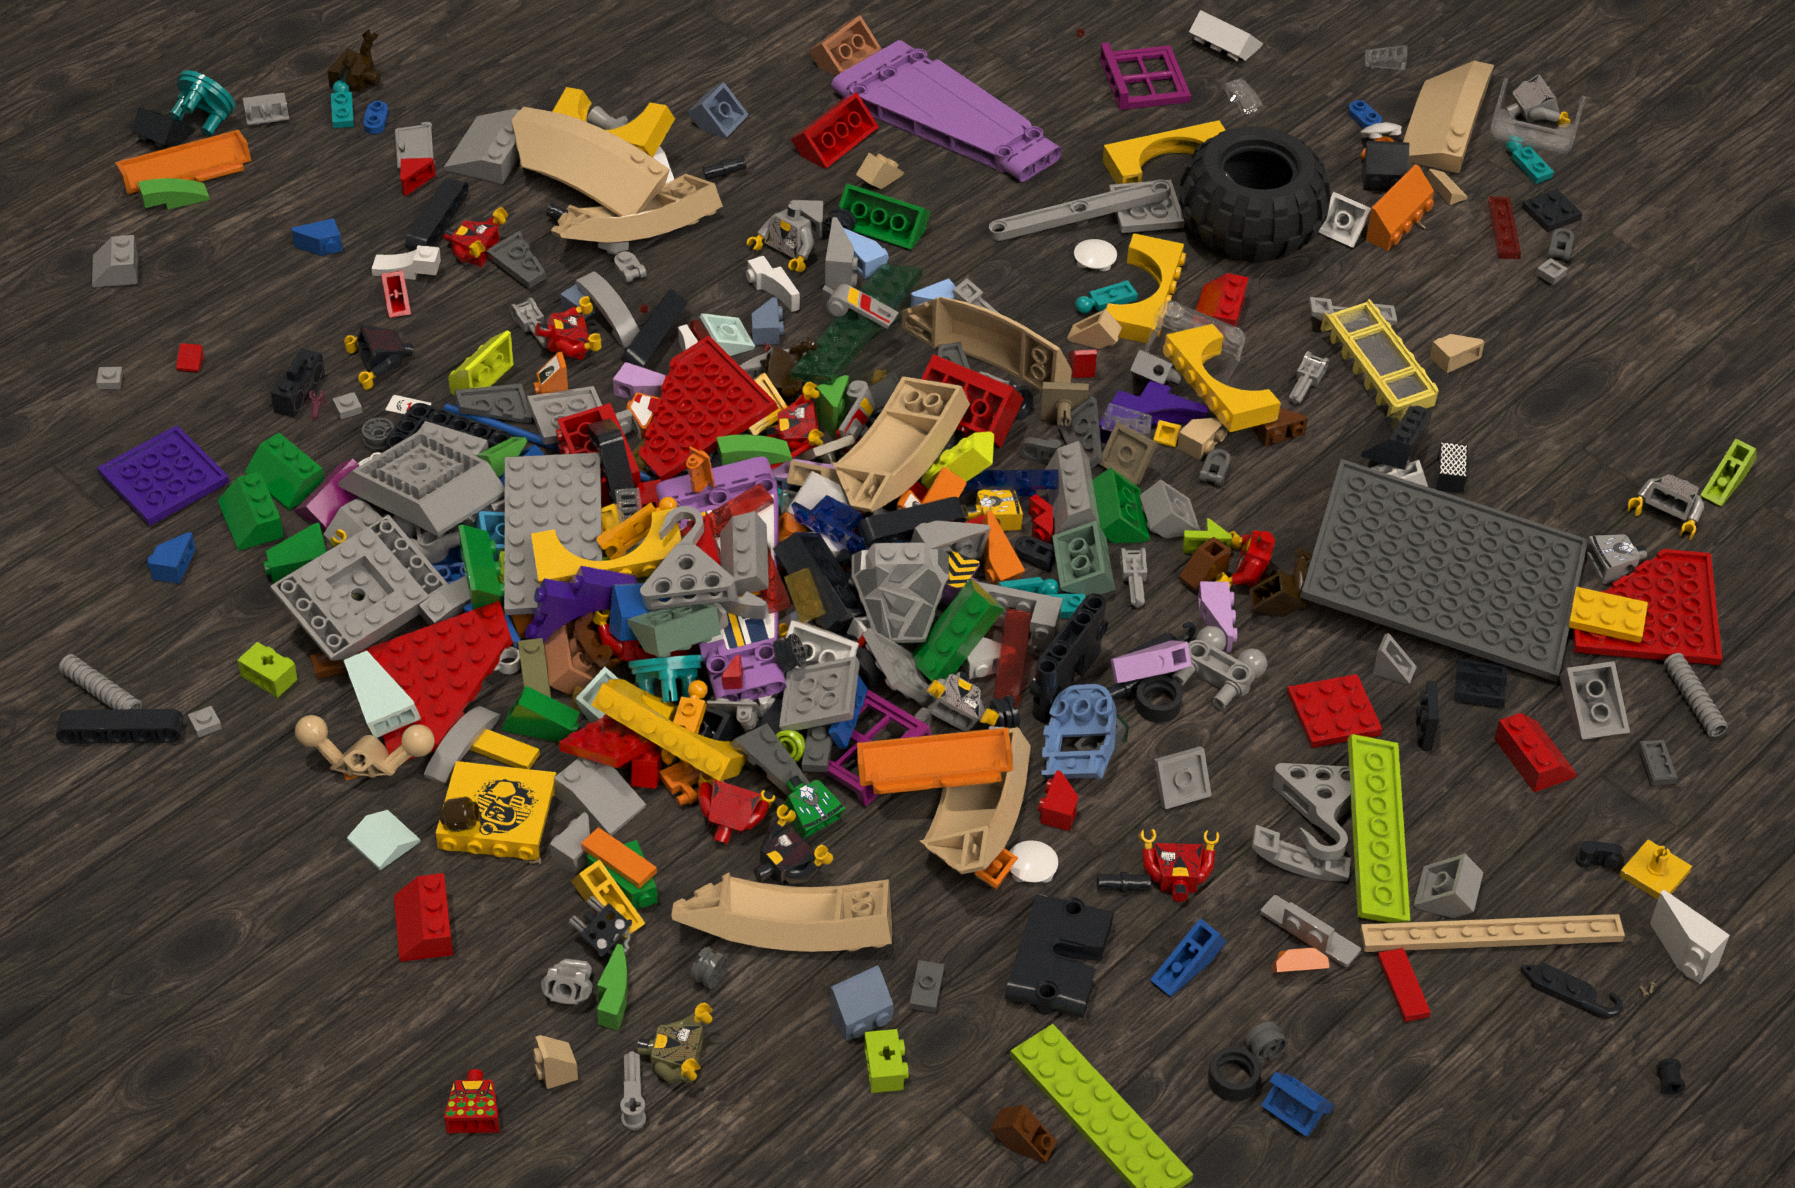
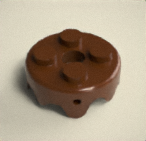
M588 612L575 621L573 634L584 648V655L590 663L593 664L595 662L602 669L606 667L608 670H612L624 660L613 654L611 646H603L598 630L600 625L593 622L594 612ZM608 617L607 624H610V617Z

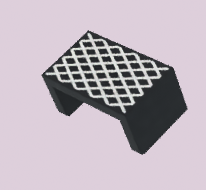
M1440 442L1437 455L1439 472L1436 490L1463 493L1467 479L1468 445Z

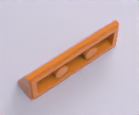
M942 467L921 504L950 497L959 498L967 483L949 469Z

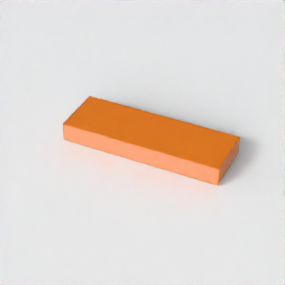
M599 827L581 842L582 850L595 859H600L604 865L639 889L657 873L656 866Z

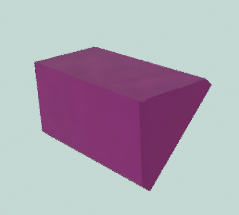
M353 458L340 463L294 510L295 513L313 524L319 523L320 528L326 531L340 507L359 497L338 485V482L352 470L358 468L359 464Z

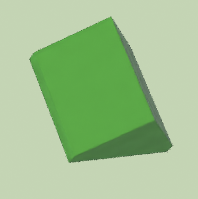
M846 375L816 387V390L819 391V397L816 398L818 422L832 439H835V432L842 425L848 411L846 389L849 386V376Z

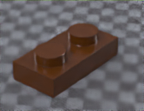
M324 652L310 655L316 679L348 672L344 660H330Z

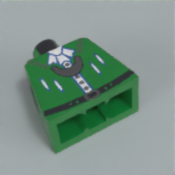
M796 775L786 782L792 793L787 797L784 805L788 806L787 813L790 810L795 812L796 817L792 824L803 840L842 817L846 808L819 780H814L805 785L799 775Z

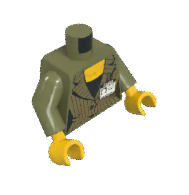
M701 1003L696 1007L695 1013L667 1025H660L657 1029L655 1040L639 1039L637 1053L651 1056V1070L669 1084L679 1081L693 1084L697 1078L696 1070L701 1069L698 1064L703 1044V1025L701 1023L710 1024L712 1022V1016L709 1013L713 1009L707 1003Z

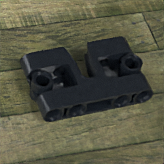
M1091 593L1083 599L1036 663V675L1031 683L1029 694L1034 696L1032 714L1038 721L1046 722L1051 719L1049 712L1057 695L1064 689L1072 686L1075 671L1083 677L1101 652L1102 638L1108 628V621L1104 619L1106 599L1101 594Z
M1037 893L1008 980L1005 999L1027 1005L1029 1003L1034 1004L1035 1009L1041 1014L1049 1015L1059 1010V1013L1083 1019L1093 989V978L1096 969L1074 959L1101 961L1112 926L1114 912L1086 906L1077 897H1069L1062 900Z

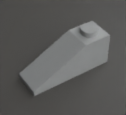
M466 576L441 588L419 605L420 615L429 625L458 616L464 611V607L471 602Z

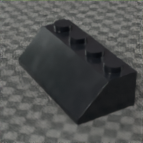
M1410 405L1384 418L1362 451L1361 457L1406 470L1426 437L1432 412L1427 411L1422 406Z

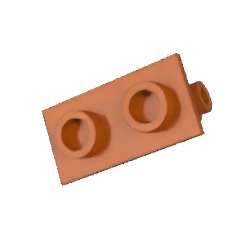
M690 446V457L686 461L689 477H691V489L696 493H701L707 485L714 488L715 482L710 457L704 451H698Z

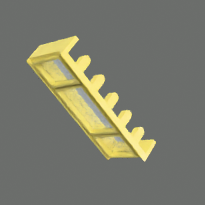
M1370 299L1365 303L1332 314L1324 312L1321 325L1322 332L1332 329L1331 342L1333 344L1340 341L1343 343L1342 357L1344 359L1350 357L1355 359L1353 372L1356 375L1363 372L1366 374L1364 386L1366 390L1373 389L1374 387L1377 389L1376 403L1378 406L1388 404L1387 417L1410 405L1422 406L1426 409L1435 406L1439 392L1436 384L1432 383L1425 370L1415 360L1414 355L1408 351L1402 339L1396 335L1390 323L1384 319L1378 307Z

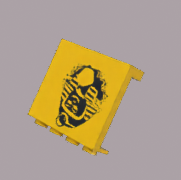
M456 761L445 802L448 799L464 796L470 797L479 806L480 820L476 822L475 827L471 830L451 832L446 825H442L439 819L436 830L438 849L495 855L497 857H513L523 860H538L540 858L539 846L552 796H556L554 782L556 772Z

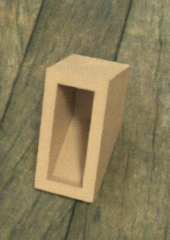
M1104 309L1073 324L1067 339L1073 343L1101 349L1107 345L1112 346L1118 341L1122 327Z
M1449 334L1433 342L1430 359L1447 374L1480 359L1485 342L1482 339Z
M791 460L787 483L802 486L811 471L841 485L835 469Z

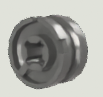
M373 418L364 423L362 436L367 450L373 453L381 450L385 452L387 450L386 438L394 428L390 420Z
M704 947L698 954V957H700L698 962L693 963L690 979L696 983L702 982L704 987L713 989L724 975L728 957L721 952L716 954L715 950L710 947Z
M1268 1021L1253 1028L1246 1035L1244 1045L1249 1051H1252L1251 1053L1256 1056L1259 1063H1264L1263 1059L1268 1058L1270 1061L1283 1052L1287 1046V1039L1280 1033L1276 1023Z

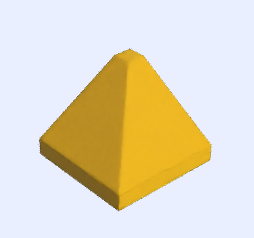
M1159 420L1153 441L1175 448L1181 425Z

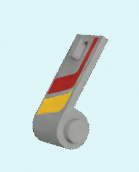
M847 284L840 285L826 304L828 311L834 316H844L850 308L887 329L899 313Z
M859 380L853 381L846 389L852 408L839 428L841 438L852 434L855 441L875 409V402L868 384L865 381ZM853 444L846 447V449L850 450Z

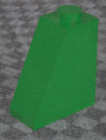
M315 523L266 551L268 561H263L266 575H271L273 584L326 553L320 524Z
M525 686L509 710L502 730L559 742L577 731L580 723L576 722L580 712Z
M637 840L624 844L644 858ZM587 854L589 867L598 860ZM604 865L635 909L645 908L651 904L658 903L657 886L653 877L639 889Z

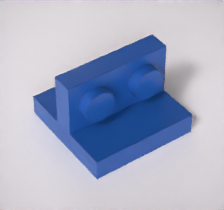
M1275 1072L1270 1079L1274 1086L1261 1105L1307 1137L1310 1136L1323 1113L1330 1114L1335 1106L1293 1076Z

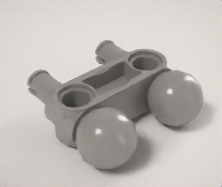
M394 515L392 518L430 563L442 561L446 558L451 548L460 545L459 531L437 536L397 515Z
M1206 626L1199 630L1196 640L1188 643L1192 666L1175 671L1171 679L1175 680L1182 687L1191 675L1195 674L1220 688L1221 690L1213 698L1212 702L1216 708L1224 710L1233 697H1241L1249 692L1250 685L1255 678H1259L1265 673L1267 659L1264 653L1254 648L1241 652L1238 659L1223 652L1226 646L1224 632L1218 627Z

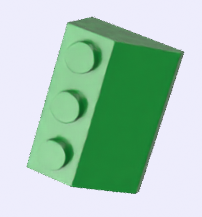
M280 433L275 434L259 445L245 470V475L260 471L271 497L288 511L301 504L325 480L323 468Z
M1111 467L1094 478L1093 486L1100 521L1099 526L1106 538L1112 543L1147 542L1150 540L1146 516L1141 507L1143 505L1140 498L1141 489Z
M260 471L237 477L217 500L238 551L284 538L280 515Z
M458 525L460 550L472 610L499 600L502 605L501 598L505 597V589L503 583H498L497 576L501 575L499 561L494 562L493 554H497L495 540H490L488 531L467 525Z

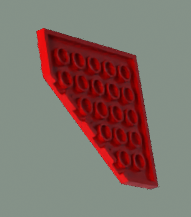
M708 335L671 359L669 374L665 376L661 387V397L657 399L653 410V420L648 424L644 436L646 439L644 446L640 447L638 454L658 479L662 481L669 480L687 468L686 461L690 457V446L698 451L702 450L710 454L718 448L717 437L739 435L779 409L778 405Z
M1663 549L1657 553L1655 558L1650 561L1646 560L1636 567L1633 573L1618 579L1608 590L1601 591L1648 602L1641 643L1572 628L1574 652L1655 660H1666L1672 654L1681 653L1689 663L1720 665L1722 652L1711 553Z
M500 600L361 651V653L368 651L413 700L421 716L420 720L383 735L388 755L402 745L403 733L413 725H424L432 731L435 741L429 753L436 751L450 729L462 718L464 708L469 701L473 702L482 688L481 683L487 675L492 674L500 662V655L513 642ZM411 756V757H410L408 760H406V761H409V760L414 759V758H417V757Z

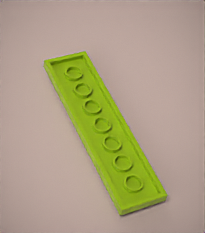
M1351 734L1348 738L1358 917L1388 923H1409L1410 908L1399 746L1395 742Z
M1054 1024L1011 1050L1010 1057L1130 1188H1182L1193 1180V1173Z

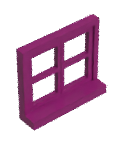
M1109 42L1101 43L1099 60L1119 110L1191 102L1190 91L1170 45L1112 52ZM1162 57L1168 71L1147 73L1143 59ZM1137 60L1142 74L1122 76L1117 62ZM1171 78L1177 92L1156 94L1151 81ZM1145 81L1151 95L1130 97L1125 83Z
M870 690L867 691L859 714L867 707H870L885 717L866 735H862L853 729L850 740L856 744L838 761L833 762L830 760L828 772H823L854 791L859 803L865 807L879 794H874L873 785L861 786L860 776L857 777L842 767L857 753V743L871 742V739L890 721L908 730L901 738L932 735L929 725Z

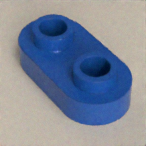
M1357 100L1350 103L1348 115L1363 129L1376 123H1382V117L1364 101Z
M374 101L367 106L363 120L365 132L379 134L384 131L389 115L386 103Z

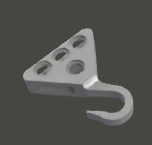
M680 506L671 510L665 517V522L659 531L661 540L680 520L690 519L695 522V525L675 545L640 588L643 605L647 610L732 601L737 597L734 577L696 546L705 529L702 514L696 508ZM721 591L717 596L708 595L709 592ZM696 594L692 599H685L683 597L684 595ZM672 597L667 602H661L658 600V598Z
M1279 763L1275 767L1273 788L1312 824L1319 826L1337 842L1333 846H1324L1318 843L1306 830L1300 828L1299 838L1305 844L1307 851L1315 858L1330 861L1340 858L1346 851L1348 836L1337 821L1352 808L1350 780H1343L1341 775L1350 774L1349 767ZM1300 771L1305 777H1292L1290 773ZM1319 772H1325L1330 776V778H1317L1316 774Z

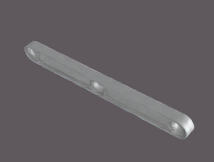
M1155 180L998 219L989 224V236L996 241L1006 240L1162 201L1170 197L1171 186L1166 180ZM1159 188H1164V189H1166L1165 191H1161V192H1160V191H1156V189H1159ZM1079 208L1085 209V210L1082 211V212H1077V211H1075L1076 209H1079ZM1003 229L1002 232H995L994 230Z

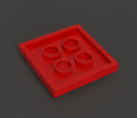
M1357 674L1289 686L1287 689V695L1311 748L1348 742L1351 734L1365 737H1375L1382 734L1381 724Z
M607 714L559 741L560 751L614 768L624 765L657 745Z

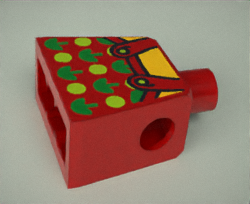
M469 1070L467 1072V1080H456L453 1082L444 1116L446 1133L500 1132L494 1084L492 1080H483L484 1073L481 1070Z

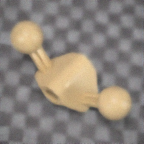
M307 715L301 718L295 727V736L300 744L306 747H316L331 763L330 769L332 771L346 773L348 776H370V778L384 775L392 776L397 768L411 756L422 757L427 755L432 750L435 741L434 735L428 727L413 725L403 733L402 745L390 755H388L386 747L372 735L363 736L342 754L327 738L328 728L322 718L316 715Z

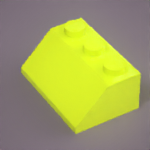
M505 331L490 338L472 356L468 357L462 365L451 372L448 376L451 394L454 395L457 389L490 387L514 365L511 332Z
M992 432L973 433L969 437L960 440L950 450H945L922 475V484L930 489L942 467L949 469L967 482L991 466L993 463L994 434Z

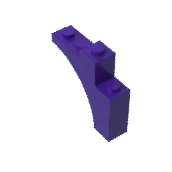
M1150 380L1140 397L1120 390L1117 392L1099 422L1100 439L1102 443L1107 444L1116 422H1121L1135 431L1156 426L1159 420L1187 425L1193 419L1208 418L1210 409L1208 406L1170 394L1171 387Z
M580 566L577 574L573 575L571 583L544 578L540 587H537L535 590L534 600L537 602L538 607L535 610L532 623L528 624L526 628V638L528 640L542 638L544 644L557 629L569 621L588 612L611 609L613 584L637 583L636 577L629 574Z

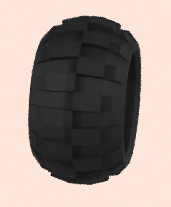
M1258 126L1225 130L1200 144L1195 149L1192 157L1189 158L1183 170L1179 190V202L1185 221L1197 238L1201 239L1208 248L1227 257L1255 262L1281 259L1290 256L1296 250H1300L1309 244L1327 219L1331 199L1328 173H1325L1324 163L1314 150L1308 148L1305 142L1295 136L1280 130Z

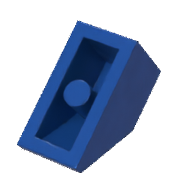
M334 218L291 228L293 243L296 248L321 256L343 251L341 236Z
M187 532L156 546L153 555H150L147 561V567L150 569L153 580L180 584L196 550L192 533Z

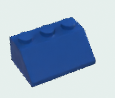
M644 583L613 584L609 632L620 641L638 640L628 625L627 619L653 611L647 610L643 605L640 588ZM672 597L658 598V600L661 602H667Z

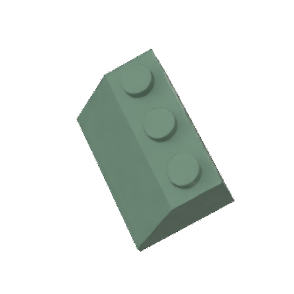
M1097 520L1053 535L1059 582L1062 591L1076 594L1085 593V596L1091 593L1104 594L1115 590L1107 539Z
M710 604L656 609L627 619L628 625L644 651L656 655L658 658L671 655L670 652L675 650L690 649L691 645L695 643L710 642L713 637L721 635L717 606Z

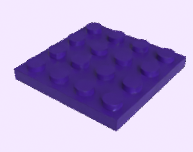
M178 426L97 467L98 474L149 526L229 483L228 475Z

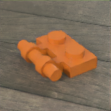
M682 761L659 771V778L672 795L679 791L683 793L676 797V802L679 806L697 802L699 787L692 789L691 786L698 783L700 773H703L702 777L705 780L711 779V776L691 764L685 768Z

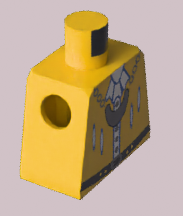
M1012 482L979 491L977 493L976 505L965 507V514L968 520L986 515L988 511L992 510L1003 531L1022 530L1023 513Z

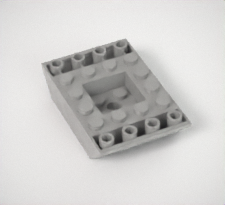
M422 430L352 470L338 482L339 487L437 536L444 534L449 529L505 495V487L487 461Z
M388 514L271 585L270 589L330 660H345L420 614L419 605L449 584ZM360 593L364 596V599L356 601L351 595Z

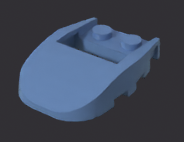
M1073 685L1061 691L1051 706L1049 712L1051 719L1049 725L1044 727L1043 733L1046 740L1045 747L1042 750V757L1046 760V770H1042L1041 775L1046 780L1053 779L1056 770L1063 773L1066 779L1097 778V780H1101L1115 747L1116 706L1109 691L1101 685ZM1106 736L1104 745H1101L1100 750L1060 752L1063 737Z

